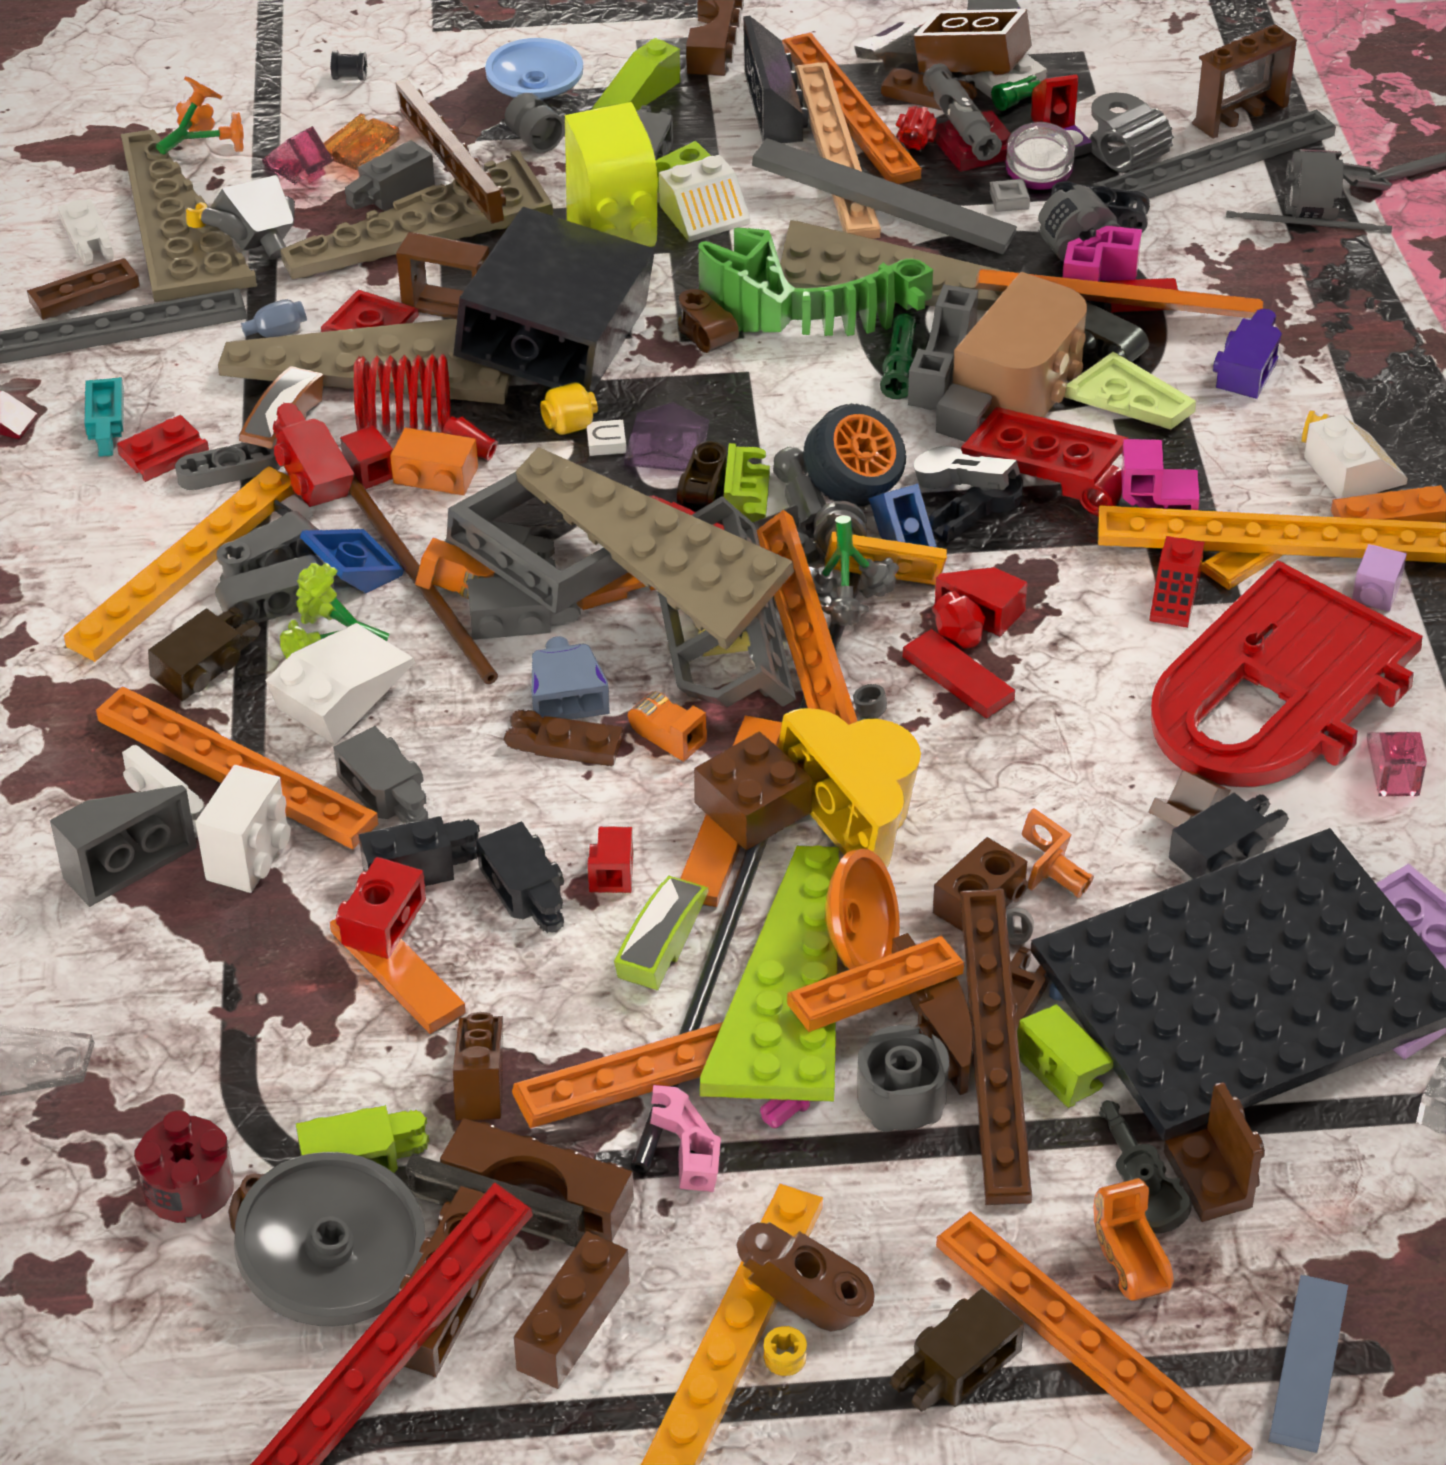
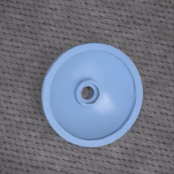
M547 38L520 39L509 42L491 53L485 65L486 77L495 89L509 97L515 98L523 93H533L541 100L567 92L579 82L583 75V59L576 49L558 40Z

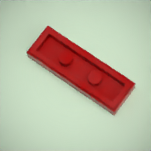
M932 629L903 647L902 657L986 719L1015 700L1014 688Z

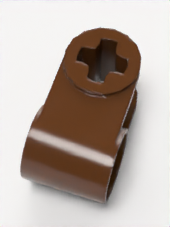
M689 289L680 294L679 306L682 309V314L678 319V330L695 343L700 351L708 353L738 339L739 328L735 318L730 312L717 304L708 293L699 289Z

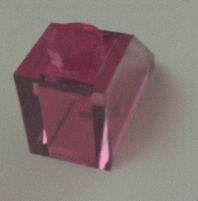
M311 126L287 139L262 159V162L278 175L297 185L306 179L311 184L325 176L324 168L334 162L314 127Z
M1367 732L1366 739L1378 797L1420 796L1427 764L1421 733Z

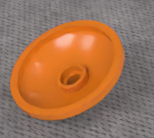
M868 849L851 850L842 857L832 874L825 902V921L829 937L839 958L849 970L892 954V939L898 937L900 933L899 907L893 881L880 857Z

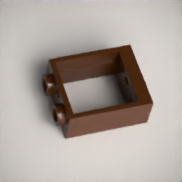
M409 232L396 252L401 303L417 308L420 313L457 319L459 298L464 291L427 284L425 262L471 270L473 279L489 256V247Z

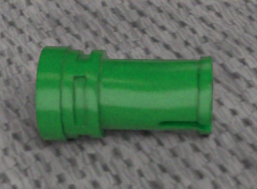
M1030 75L1016 82L1009 81L993 86L991 90L993 104L1001 111L1017 105L1019 101L1032 97L1033 88L1040 83V80H1036L1037 76Z

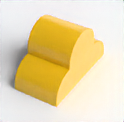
M805 708L784 714L778 748L812 777V812L810 815L833 843L839 847L843 855L851 850L868 849L877 854L886 868H888L897 831L903 825L908 815L919 767L921 751L915 737L904 727L882 719H865L848 725L840 717L820 709Z

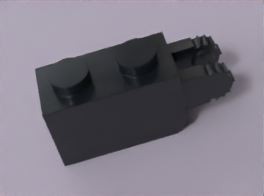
M521 821L477 838L479 869L510 916L522 920L532 916L536 924L540 925V929L547 933L557 932L561 927H564V916L560 911L563 905L560 886L564 885V877L558 864L555 861L550 863L546 857L545 849L537 834L531 835Z

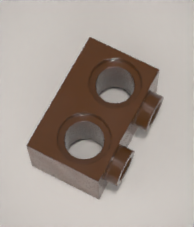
M986 837L934 884L932 913L963 932L960 891L1004 889L1005 907H1007L1011 902H1018L1027 890L1028 881L1026 880L1028 861Z

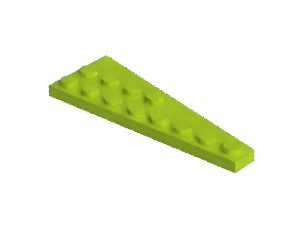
M819 845L796 846L700 1076L699 1096L834 1102L836 1022L808 1032L787 1005V993L837 975V952L827 930L825 902L832 874L839 863V847Z

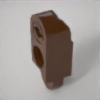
M757 1222L750 1225L738 1237L736 1244L737 1253L744 1262L743 1266L753 1272L748 1279L803 1320L808 1319L817 1327L830 1332L843 1330L857 1322L873 1306L875 1298L874 1287L868 1275L856 1265L801 1231L792 1236L771 1222Z

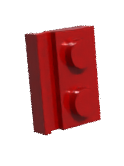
M180 414L118 442L117 448L118 454L136 473L140 472L143 480L147 482L175 469V464L180 458L208 451L209 445L208 441L201 439L200 433Z

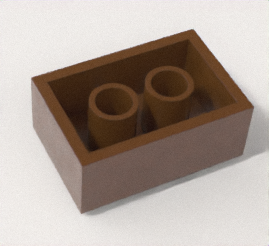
M1027 9L936 11L914 35L919 73L926 72L935 64H945L950 72H961L963 75H974L986 71H992L994 75H1003L1009 73L1032 46Z

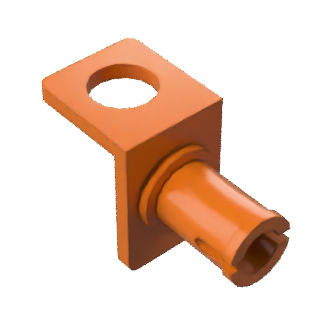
M1033 808L1027 815L1021 834L1026 840L1045 853L1034 864L1027 888L1032 891L1044 878L1051 877L1072 892L1074 896L1080 898L1090 887L1094 876L1065 857L1072 834ZM1035 825L1045 827L1051 834L1052 841L1042 839L1036 832Z

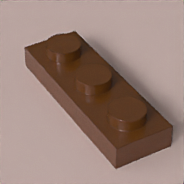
M121 258L27 290L29 303L40 318L45 320L83 306L92 305L97 301L115 295L124 294L129 290L140 287L139 277L125 258Z

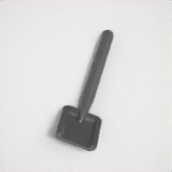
M1446 152L1394 166L1380 173L1369 166L1343 163V178L1351 186L1388 190L1392 186L1389 182L1391 180H1398L1446 166Z

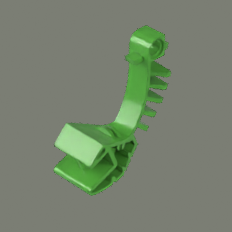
M734 228V251L707 241L699 243L698 246L699 290L708 293L717 304L730 312L737 322L739 331L743 330V332H758L760 330H763V332H781L791 320H802V335H810L811 320L822 319L824 335L833 336L834 317L842 316L845 333L847 336L855 335L856 312L859 311L863 328L868 334L875 332L876 312L885 330L892 327L895 301L906 310L911 308L921 310L925 309V301L932 298L933 269L918 259H903L890 266L883 262L879 265L877 272L844 284L818 288H794L788 283L783 274L769 230Z

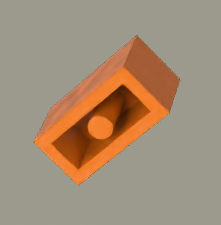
M405 427L391 453L393 483L465 496L478 469L476 439Z

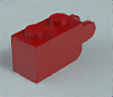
M283 402L277 408L276 415L278 417L276 421L274 420L272 428L277 438V443L274 446V455L277 463L280 466H284L290 476L294 492L297 495H301L303 501L309 507L348 496L354 472L325 423L317 419L306 421L296 405Z

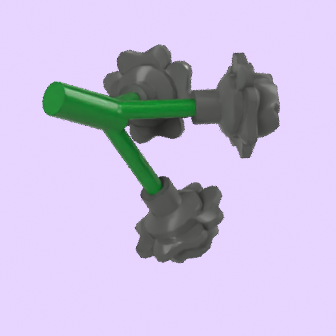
M839 516L835 519L836 551L825 567L814 569L809 566L820 604L824 605L822 610L830 614L831 623L833 625L851 626L859 623L861 614L868 612L869 607L860 604L857 599L853 598V586H849V556H852L860 565L859 570L862 572L861 582L857 589L867 599L873 595L882 597L894 590L895 575L899 566L893 563L894 561L891 558L874 562L871 559H865L853 546L851 517ZM841 558V586H837V580L833 578L832 570Z

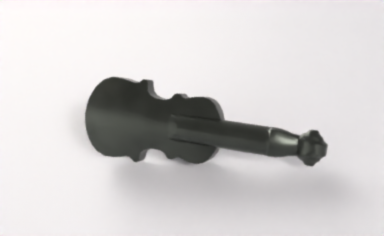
M1109 1100L1102 1102L1099 1115L1108 1121L1110 1132L1122 1151L1121 1156L1116 1161L1119 1175L1124 1182L1139 1178L1149 1187L1148 1209L1145 1211V1216L1154 1233H1166L1176 1229L1185 1222L1192 1210V1202L1186 1191L1182 1188L1180 1178L1170 1179L1165 1176V1164L1161 1161L1157 1149L1153 1145H1139L1127 1122L1119 1114L1120 1105Z

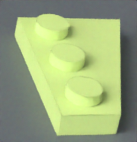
M1115 352L1110 353L1069 382L1064 395L1065 398L1167 429H1173L1192 415L1196 409V400Z

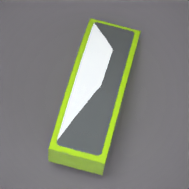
M667 876L637 916L614 960L619 979L659 990L671 961L677 963L709 892L708 887Z

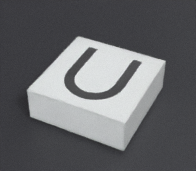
M623 420L597 421L587 425L590 456L626 453Z

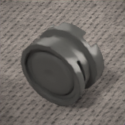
M834 501L824 505L817 512L814 519V545L817 552L824 558L831 534L836 532L835 519L839 516L851 517L852 535L867 537V519L863 511L855 504L847 501Z

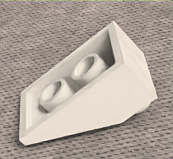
M355 623L292 653L265 681L279 710L335 745L408 671L415 661L413 657Z

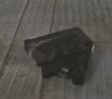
M899 22L855 45L856 56L862 59H882L885 71H889L907 61L909 64L915 62L916 65L918 60L914 35L921 27Z

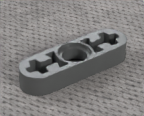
M243 442L186 455L176 462L175 469L180 487L186 490H199L256 477L268 466L279 470L282 466L276 461L274 448L270 449ZM226 462H238V464L234 466H221L223 463Z

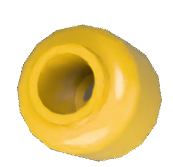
M571 383L549 390L546 393L545 400L541 401L540 404L542 418L546 427L553 429L559 435L586 429L587 425L593 421V414L598 411L597 401L593 392H587L579 383Z

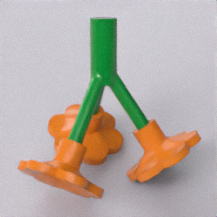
M185 76L184 80L191 85L194 91L187 101H180L177 104L176 111L179 115L177 123L179 127L156 144L158 151L165 155L185 139L219 137V140L231 139L235 151L243 152L244 131L240 113H231L230 126H219L218 130H212L215 126V121L212 118L214 110L210 104L203 102L206 97L221 100L223 96L194 79Z

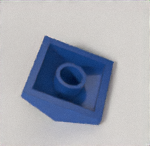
M364 529L305 530L300 535V538L325 563H328L337 570L336 574L342 580L364 593L383 586L401 577L404 573V568Z

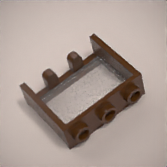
M1274 24L1200 55L1199 60L1202 61L1197 110L1196 118L1192 121V124L1214 139L1218 137L1220 121L1228 127L1238 126L1239 114L1234 111L1235 109L1241 107L1253 116L1263 115L1264 103L1259 99L1265 96L1282 108L1288 107L1297 39Z

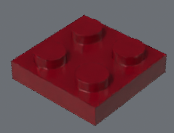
M993 111L981 112L989 122L990 131L995 133L1002 142L1000 152L990 160H979L972 152V146L964 142L950 120L934 126L938 131L934 140L959 172L1006 160L1007 151L1016 139Z

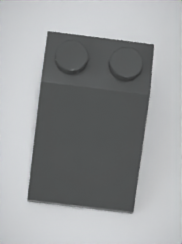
M183 785L87 800L50 820L63 879L89 907L197 848L187 789Z

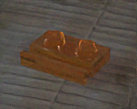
M360 113L320 145L321 157L326 158L329 155L333 157L334 162L358 171L359 166L380 156L400 139L399 128L375 118L367 120L365 115Z

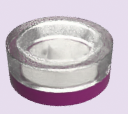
M1034 122L1019 127L1010 135L1007 143L1006 169L1013 180H1024L1027 188L1037 190L1051 189L1056 183L1066 181L1073 170L1075 153L1073 138L1066 130L1051 123Z

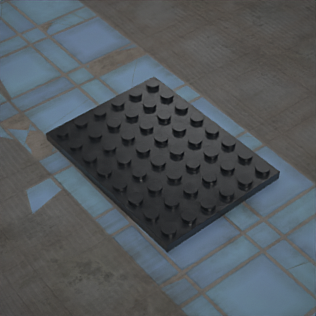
M1331 828L1031 940V953L1043 967L1047 976L1090 1037L1112 1058L1114 1071L1163 1141L1208 1123L1215 1084L1224 1082L1231 1096H1236L1244 1109L1446 1028V969Z

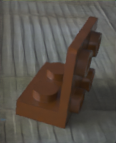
M1224 1082L1218 1083L1213 1087L1207 1129L1166 1140L1163 1151L1176 1176L1180 1178L1182 1187L1188 1194L1201 1222L1253 1208L1256 1187L1260 1185L1261 1159L1265 1156L1263 1141L1258 1132H1252L1248 1126L1240 1100L1236 1096H1231Z

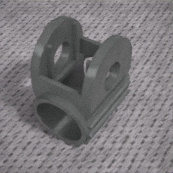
M1120 92L1103 94L1092 102L1091 115L1098 122V130L1094 131L1089 137L1093 142L1091 153L1105 162L1110 168L1119 171V173L1122 171L1127 173L1170 152V147L1173 146L1172 139L1174 138L1171 131L1172 127H1170L1164 113L1159 109H1151L1146 102L1138 97ZM1120 107L1127 111L1123 113H1115L1110 111V109ZM1118 141L1124 145L1113 147L1108 145V142Z

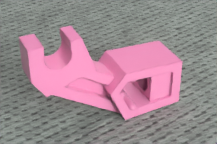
M654 1085L651 1104H662L666 1108L653 1107L650 1124L673 1133L676 1132L681 1139L678 1151L679 1189L714 1192L718 1175L721 1137L713 1134L689 1100V1095L677 1087ZM693 1150L699 1154L690 1153V1151Z

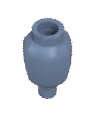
M283 299L260 308L256 312L254 319L240 324L245 337L255 333H259L267 338L279 337L296 332L300 328V324L307 321V316L301 301L293 302L289 299Z

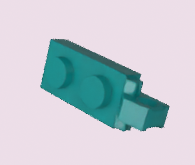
M122 377L85 380L84 424L88 440H95L97 443L98 457L112 456L114 453L113 438L122 437V432H124V386Z

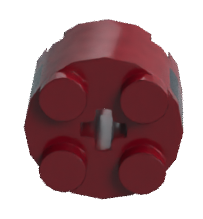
M182 1110L169 1112L163 1121L144 1134L134 1150V1158L146 1204L152 1212L162 1219L175 1223H187L186 1217H194L201 1214L202 1219H205L224 1207L233 1193L234 1171L227 1136L211 1120L190 1116Z

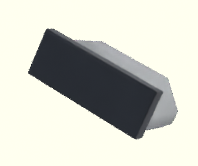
M291 495L282 502L274 501L275 512L281 516L291 511L299 512L306 519L313 516L309 506L294 495Z

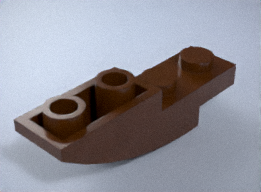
M908 933L892 939V954L916 945ZM953 977L911 993L909 997L912 1006L918 1012V1024L915 1027L920 1028V1034L931 1039L933 1034L944 1044L949 1056L948 1081L950 1080L959 1095L968 1093L970 1080L972 1025L964 992L957 977Z

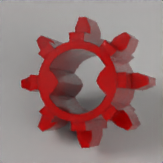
M909 107L906 115L900 114L895 124L899 128L896 137L909 150L910 148H915L916 150L924 149L927 141L933 142L938 132L934 128L937 119L926 107Z

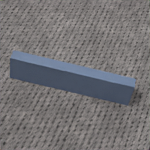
M1306 1275L1300 1276L1268 1442L1318 1453L1348 1285Z

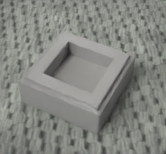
M1024 180L990 182V195L996 212L1029 209L1030 197Z

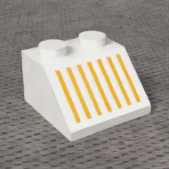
M721 155L709 156L703 160L678 165L672 169L659 172L660 207L688 242L750 224V216L736 173Z
M1343 414L1309 423L1304 458L1337 499L1370 495L1407 484L1408 478L1376 440Z

